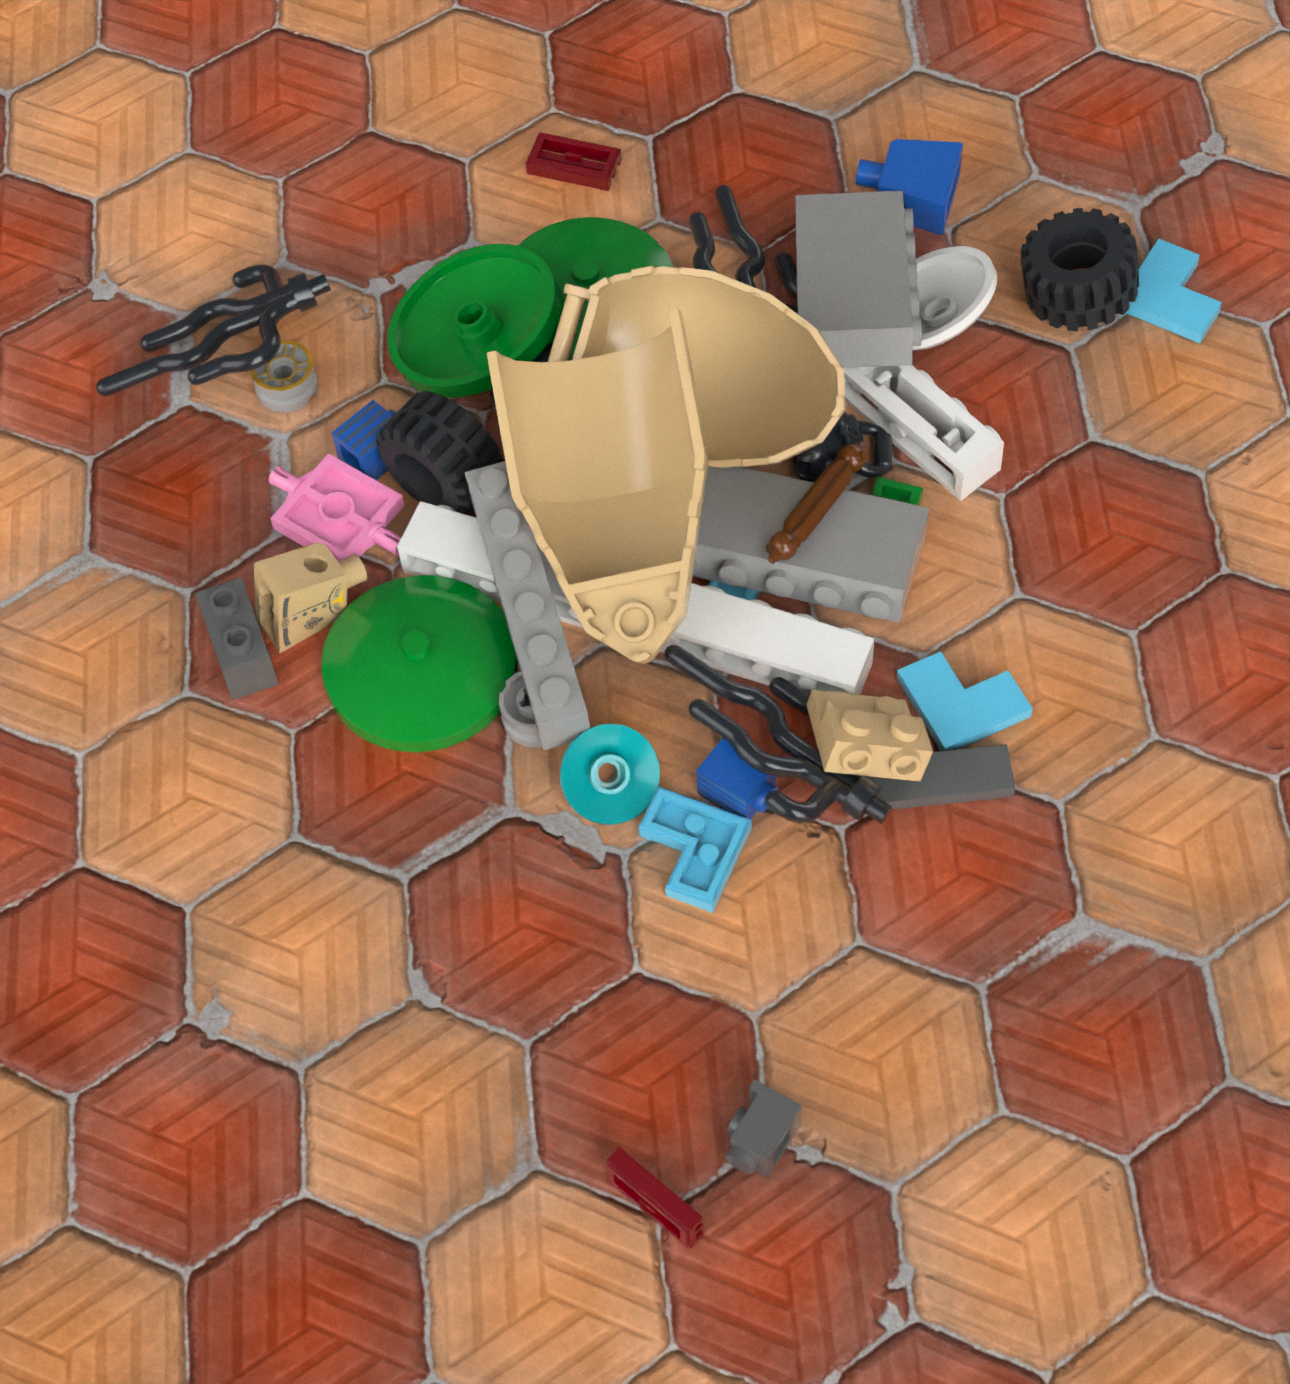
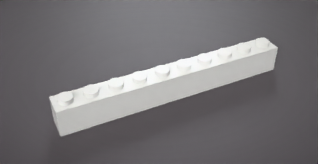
M420 501L397 546L403 573L413 576L435 575L456 579L479 589L492 600L501 603L477 518L458 513L452 507L446 505L435 506ZM538 546L560 621L583 628L556 579L557 576L548 559ZM691 584L687 618L660 652L664 653L668 646L676 644L713 669L768 686L773 678L782 677L809 695L812 690L843 691L848 694L860 695L873 664L874 638L865 636L862 632L853 628L841 629L818 622L814 617L807 614H792L772 608L761 600H745L726 594L723 590L714 586L702 587Z

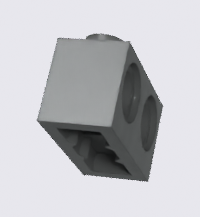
M242 577L196 592L195 595L232 700L279 685Z

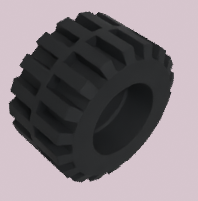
M1074 208L1072 213L1065 214L1061 211L1055 213L1052 220L1043 219L1037 224L1038 230H1031L1026 236L1027 243L1022 244L1020 259L1025 296L1030 310L1035 309V316L1041 321L1049 319L1050 326L1059 328L1065 325L1068 331H1078V327L1087 326V330L1096 329L1098 323L1104 322L1108 325L1115 321V314L1124 315L1130 309L1129 302H1135L1138 295L1137 287H1139L1135 236L1131 235V228L1126 222L1119 223L1118 216L1112 213L1104 216L1100 209L1092 208L1090 212H1083V208ZM1079 268H1087L1084 270L1072 271Z
M430 391L415 393L376 435L377 439L375 440L376 447L379 450L378 453L386 468L399 485L419 502L422 501L435 506L446 505L452 507L456 512L465 515L473 507L465 472L503 462L502 455L498 451L499 448L495 441L473 415L454 401L438 393L433 394Z

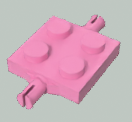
M329 453L314 470L300 478L280 466L274 468L275 472H271L269 483L288 493L284 504L270 518L274 530L303 547L318 542L325 544L337 561L353 554L360 558L367 549L375 544L388 550L395 556H399L397 546L402 536L389 530L387 527L405 506L403 495Z

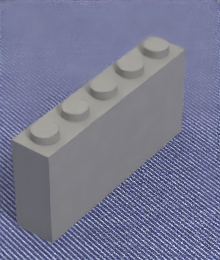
M903 191L795 195L798 315L820 331L843 368L912 365V346H921V317H919V289H917L913 208L904 209Z
M708 466L693 570L694 577L900 623L925 543L930 508L844 490L809 537L801 542V546L797 549L796 554L789 560H780L771 564L768 561L769 553L766 551V545L769 544L770 538L775 533L782 531L785 519L814 483L744 467L721 469Z

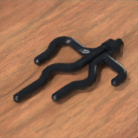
M720 185L717 187L715 195L726 228L732 241L747 257V261L742 263L736 271L735 280L756 288L753 278L762 271L765 265L764 251L759 242L747 231L732 189L728 185ZM694 212L689 217V225L697 246L693 255L694 269L719 273L711 263L715 254V245L707 219L703 213ZM779 253L775 257L778 274L785 289L797 300V271L794 262L788 253ZM785 304L798 314V306Z
M266 264L253 265L237 271L232 277L233 284L237 288H245L255 283L263 282L267 292L250 299L220 298L209 301L197 307L185 318L144 335L140 340V346L144 351L152 352L192 335L207 322L215 318L233 316L217 324L205 335L199 344L188 351L163 354L107 376L97 382L96 391L101 396H109L160 374L188 369L190 370L187 377L190 383L201 385L225 374L247 372L265 365L276 356L281 346V338L277 329L279 321L295 310L300 309L301 312L318 306L315 297L331 291L325 274L307 280L303 272L287 279L288 284L283 285L276 269ZM259 326L262 343L256 349L243 354L225 355L206 362L226 340Z
M676 644L670 645L665 649L664 656L670 664L729 702L748 706L760 713L765 719L769 733L775 743L792 757L775 756L761 750L743 727L704 700L695 699L689 704L688 710L693 718L727 740L739 758L751 768L763 774L776 777L798 778L817 789L805 802L794 801L777 790L770 791L765 796V804L771 811L791 822L808 823L819 818L836 801L842 805L841 810L857 821L867 814L880 824L884 822L892 810V806L877 797L881 787L865 776L860 778L852 774L824 772L819 750L791 731L781 707L768 694L755 687L736 683ZM776 677L770 681L769 689L774 696L809 716L806 705L810 696L808 693L782 677Z

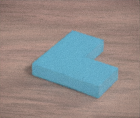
M1158 239L1138 269V295L1135 302H1129L1130 309L1126 314L1201 343L1219 315L1222 302L1184 287L1198 266L1199 254Z
M941 651L897 670V681L919 717L923 718L927 730L940 751L961 749L1032 716V706L1008 670L966 689L960 683Z
M658 786L638 830L639 836L682 851L665 887L666 896L713 913L752 829V820Z

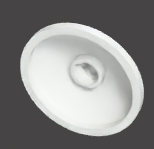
M955 246L932 251L915 259L917 262V289H919V317H921V346H912V351L935 347L953 339L976 322L986 310L996 289L997 272L992 261L984 252L972 247Z

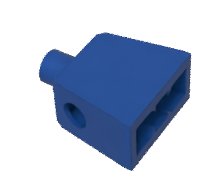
M896 139L890 143L885 163L860 159L855 185L878 189V192L903 191L904 209L913 208V227L944 235L961 173L963 143Z

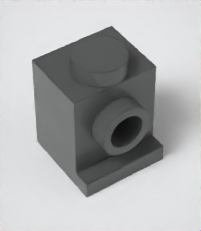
M754 1079L749 1087V1109L741 1106L733 1116L727 1129V1135L731 1136L730 1149L725 1155L726 1160L743 1173L752 1175L756 1171L769 1178L801 1126L802 1105Z

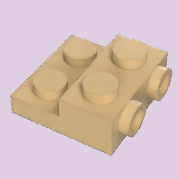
M811 691L806 705L824 772L921 781L933 750L923 718L910 715L906 700L888 696L854 695L843 691Z

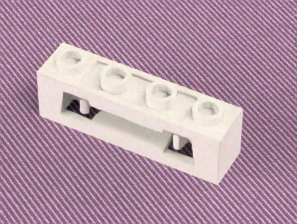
M913 365L843 368L845 403L867 422L881 426L887 433L891 434L892 443L959 501H962L1001 470L1004 442L999 434L992 427L983 425L973 417L960 400L949 397L936 386L933 379L925 371L917 370ZM863 393L867 398L870 399V401H872L877 407H879L878 411L875 408H873L865 399H863L860 396V394ZM936 456L954 471L953 475L933 458Z

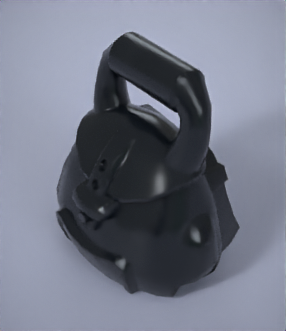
M843 412L822 443L792 457L793 471L799 476V480L815 482L829 463L834 461L843 446L856 444L860 441L864 442L863 435L873 436L874 466L865 462L859 471L853 473L870 478L882 477L892 470V436L881 426L857 420L855 415H848Z

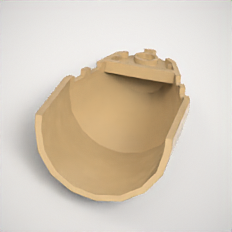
M678 308L668 310L671 326L659 336L637 346L606 355L571 361L540 363L516 361L501 355L497 351L487 352L511 496L530 526L540 550L544 552L557 576L556 579L584 631L639 664H646L652 661L687 618L709 457L682 312Z

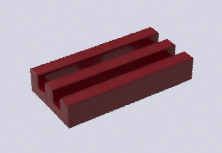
M539 132L526 161V172L534 176L609 191L611 178H615L617 173L616 166H619L622 160L621 149Z
M618 1147L606 1160L609 1182L686 1248H692L704 1235L702 1230L703 1223H701L703 1217L623 1149Z

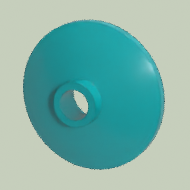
M600 724L580 733L567 747L560 765V784L567 802L579 815L598 824H620L637 817L649 806L659 786L660 766L653 747L639 732L620 724ZM605 763H611L615 769L613 778L606 782L601 781L598 776L599 768Z

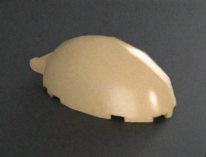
M665 266L638 268L628 273L614 275L609 279L605 277L590 286L589 289L571 284H565L563 293L567 296L548 362L568 361L585 300L589 301L572 360L606 355L637 346L659 336L671 326L668 310L678 308L682 312L709 457V467L724 469L780 463L822 443L846 410L844 369L820 331L767 292L714 271Z

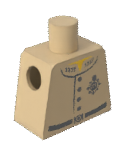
M318 542L254 563L256 619L279 653L286 651L336 621L347 607V589L367 580V572L363 562L356 554L337 561L327 546Z

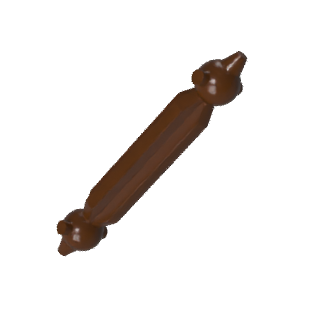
M863 441L856 444H847L839 450L834 461L829 463L785 519L782 531L775 533L770 538L769 544L766 545V551L769 553L768 561L771 564L780 560H789L796 554L797 549L801 546V542L809 537L850 484L853 472L859 471L864 466L865 461L869 458V454L865 450L866 445Z

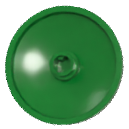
M583 217L560 221L536 231L518 245L539 255L549 266L561 291L562 306L560 317L567 296L563 293L565 284L589 289L590 286L605 277L609 279L617 274L631 272L633 269L649 266L673 267L669 255L653 237L628 223L608 218ZM586 300L583 305V309L581 312V316L579 319V323L577 326L568 361H571L573 359L574 352L577 346V342L579 339V335L589 304V301ZM558 324L547 345L554 341Z
M489 244L470 248L452 255L424 273L408 289L398 303L391 318L387 336L388 350L392 362L403 378L420 392L430 391L433 394L438 393L446 398H457L490 390L493 387L487 352L497 351L501 355L516 361L532 362L545 348L557 327L562 306L559 285L546 262L533 251L521 246Z
M435 575L398 578L380 584L363 593L349 604L336 619L328 633L322 653L324 685L329 701L341 721L351 731L366 741L383 748L403 752H426L447 748L465 741L480 732L500 713L499 693L503 692L506 681L517 673L518 660L505 615L499 606L485 593L467 583Z

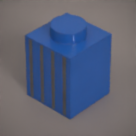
M372 400L332 432L338 459L375 480L380 478L388 469L378 453L379 450L376 447L375 441L377 439L376 435L397 412L394 410L387 411L376 401Z
M724 738L721 739L696 770L697 793L723 810L750 820L757 811L764 813L768 810L765 804L767 793L773 790L778 791L776 776L763 774L751 768L739 758L731 744Z

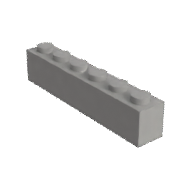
M506 462L467 471L465 476L471 501L543 750L569 744L580 733L590 729V723L537 542L523 513L518 509L511 496Z

